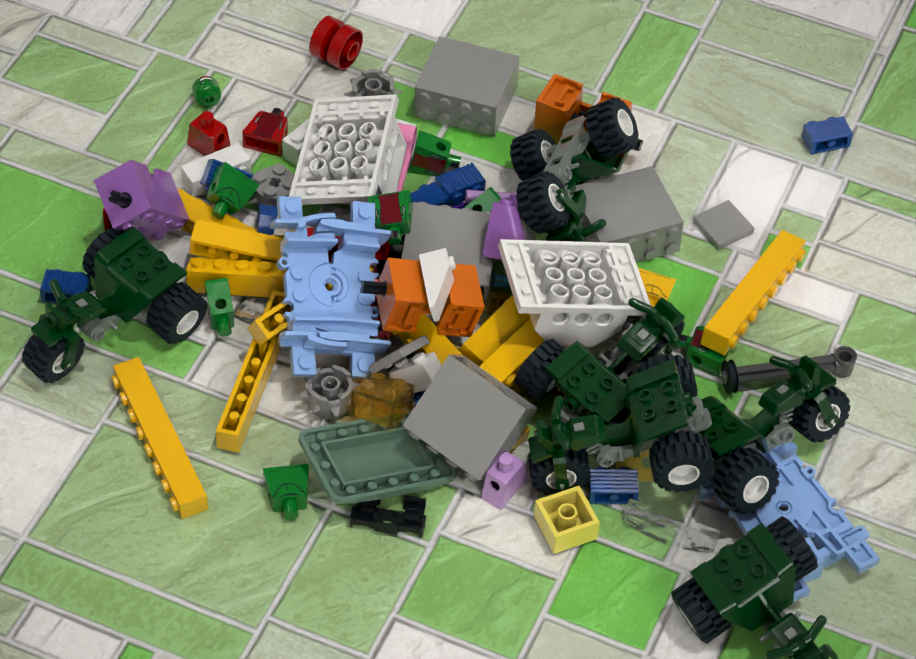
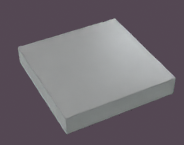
M730 200L693 217L695 225L718 250L753 234L755 229Z
M423 335L369 365L370 367L368 368L373 375L430 342L427 336Z

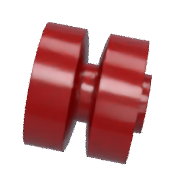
M326 16L313 31L309 43L310 54L323 61H328L329 64L341 70H345L353 64L361 50L363 33L349 24L345 25L343 21L333 16Z

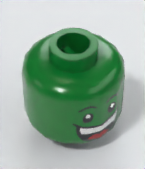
M203 76L193 83L192 92L195 101L200 106L212 107L220 101L221 89L213 77Z

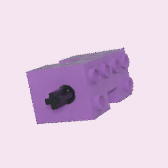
M129 160L95 179L94 183L113 229L126 232L131 227H135L145 238L156 241L165 237V233L182 228L184 223L190 219L171 173L156 168L153 170L154 174H150L147 165Z

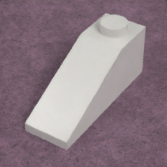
M446 248L419 254L428 304L434 322L439 321L454 282L452 270L456 269L454 257L448 255Z

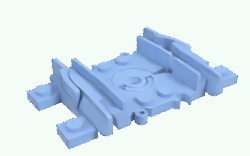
M279 196L276 199L278 219L272 220L270 226L271 229H292V232H285L284 238L280 242L281 255L283 257L276 264L279 270L283 271L286 269V273L283 275L285 299L281 304H288L291 307V312H285L282 315L287 320V331L280 333L279 344L281 347H291V350H289L291 377H314L317 374L315 354H340L350 356L351 379L372 381L375 378V373L372 375L368 367L375 363V353L384 354L391 346V341L370 339V336L378 337L380 321L374 319L380 313L378 307H371V304L375 301V294L360 293L361 281L375 282V278L379 275L378 273H372L369 267L376 266L379 263L375 258V253L380 249V245H383L391 236V231L375 229V203L353 201L350 204V222L336 219L335 213H321L303 217L301 197ZM307 226H314L312 236H307ZM335 236H339L338 251L332 254L331 263H329L328 251L338 243V239ZM326 283L332 285L331 291L325 288Z
M789 442L769 450L765 455L762 453L765 458L777 467L780 475L778 478L779 486L776 487L777 491L771 497V501L767 502L761 510L757 509L753 514L750 512L748 515L738 514L731 509L729 510L728 517L736 521L744 536H746L748 531L760 523L767 527L783 516L790 520L798 531L806 537L805 540L817 559L818 568L795 583L794 602L809 596L810 590L805 582L820 578L825 567L846 558L856 572L860 574L878 565L880 558L865 541L869 538L867 529L864 526L854 528L844 515V508L839 511L832 508L836 506L837 499L830 497L820 483L814 479L816 471L813 467L802 468L803 462L796 455L798 446L794 442ZM714 477L708 480L705 485H700L701 500L716 496L719 508L727 506L714 493ZM779 507H785V508H787L788 510H787V511H781V510L779 509Z

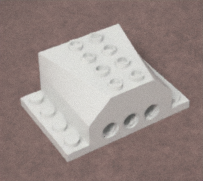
M397 94L315 99L289 196L301 197L302 205L334 203L350 205L353 201L368 203L367 196L396 192L407 149L406 141L395 118L399 102Z
M500 239L498 248L518 313L530 314L534 330L545 341L553 338L561 346H571L578 340L585 347H593L621 332L628 316L647 315L630 307L628 304L630 298H635L651 305L629 243Z

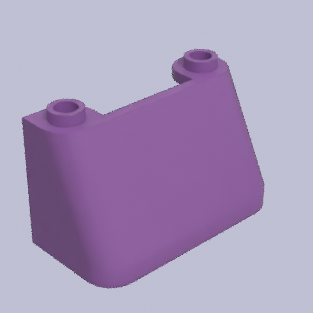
M510 194L509 198H500L499 202H493L482 256L502 260L498 248L500 239L536 240L534 231L527 226L520 214L516 195Z

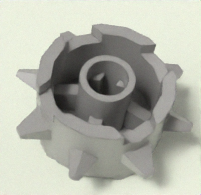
M370 69L362 71L361 76L350 79L352 91L344 93V96L396 95L402 93V90L394 89L392 76L382 74L381 70Z
M275 164L256 172L253 181L258 183L259 187L254 192V197L248 203H255L257 209L259 204L277 207L276 199L279 196H289L294 174L289 169H286L283 164Z
M332 365V368L323 366L322 369L321 367L316 369L317 374L314 377L303 378L307 382V390L299 394V399L308 401L312 414L315 413L317 416L329 419L330 421H337L341 416L348 413L352 406H358V403L354 400V393L362 389V384L353 382L348 369L346 370L336 365Z

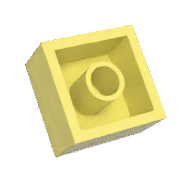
M580 486L535 500L534 518L554 554L598 539L600 522Z

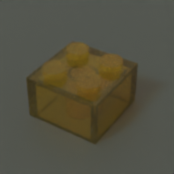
M380 372L371 373L352 390L350 415L393 428L412 410L415 385L407 383L403 379L387 377Z

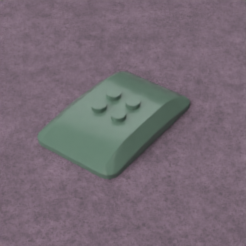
M413 410L305 429L300 432L298 438L299 444L330 500L338 504L372 501L430 489L454 481L457 471L455 467L445 461L446 457L440 452L436 454L426 447L427 443L422 439L416 440L407 434L408 429L403 427V424Z

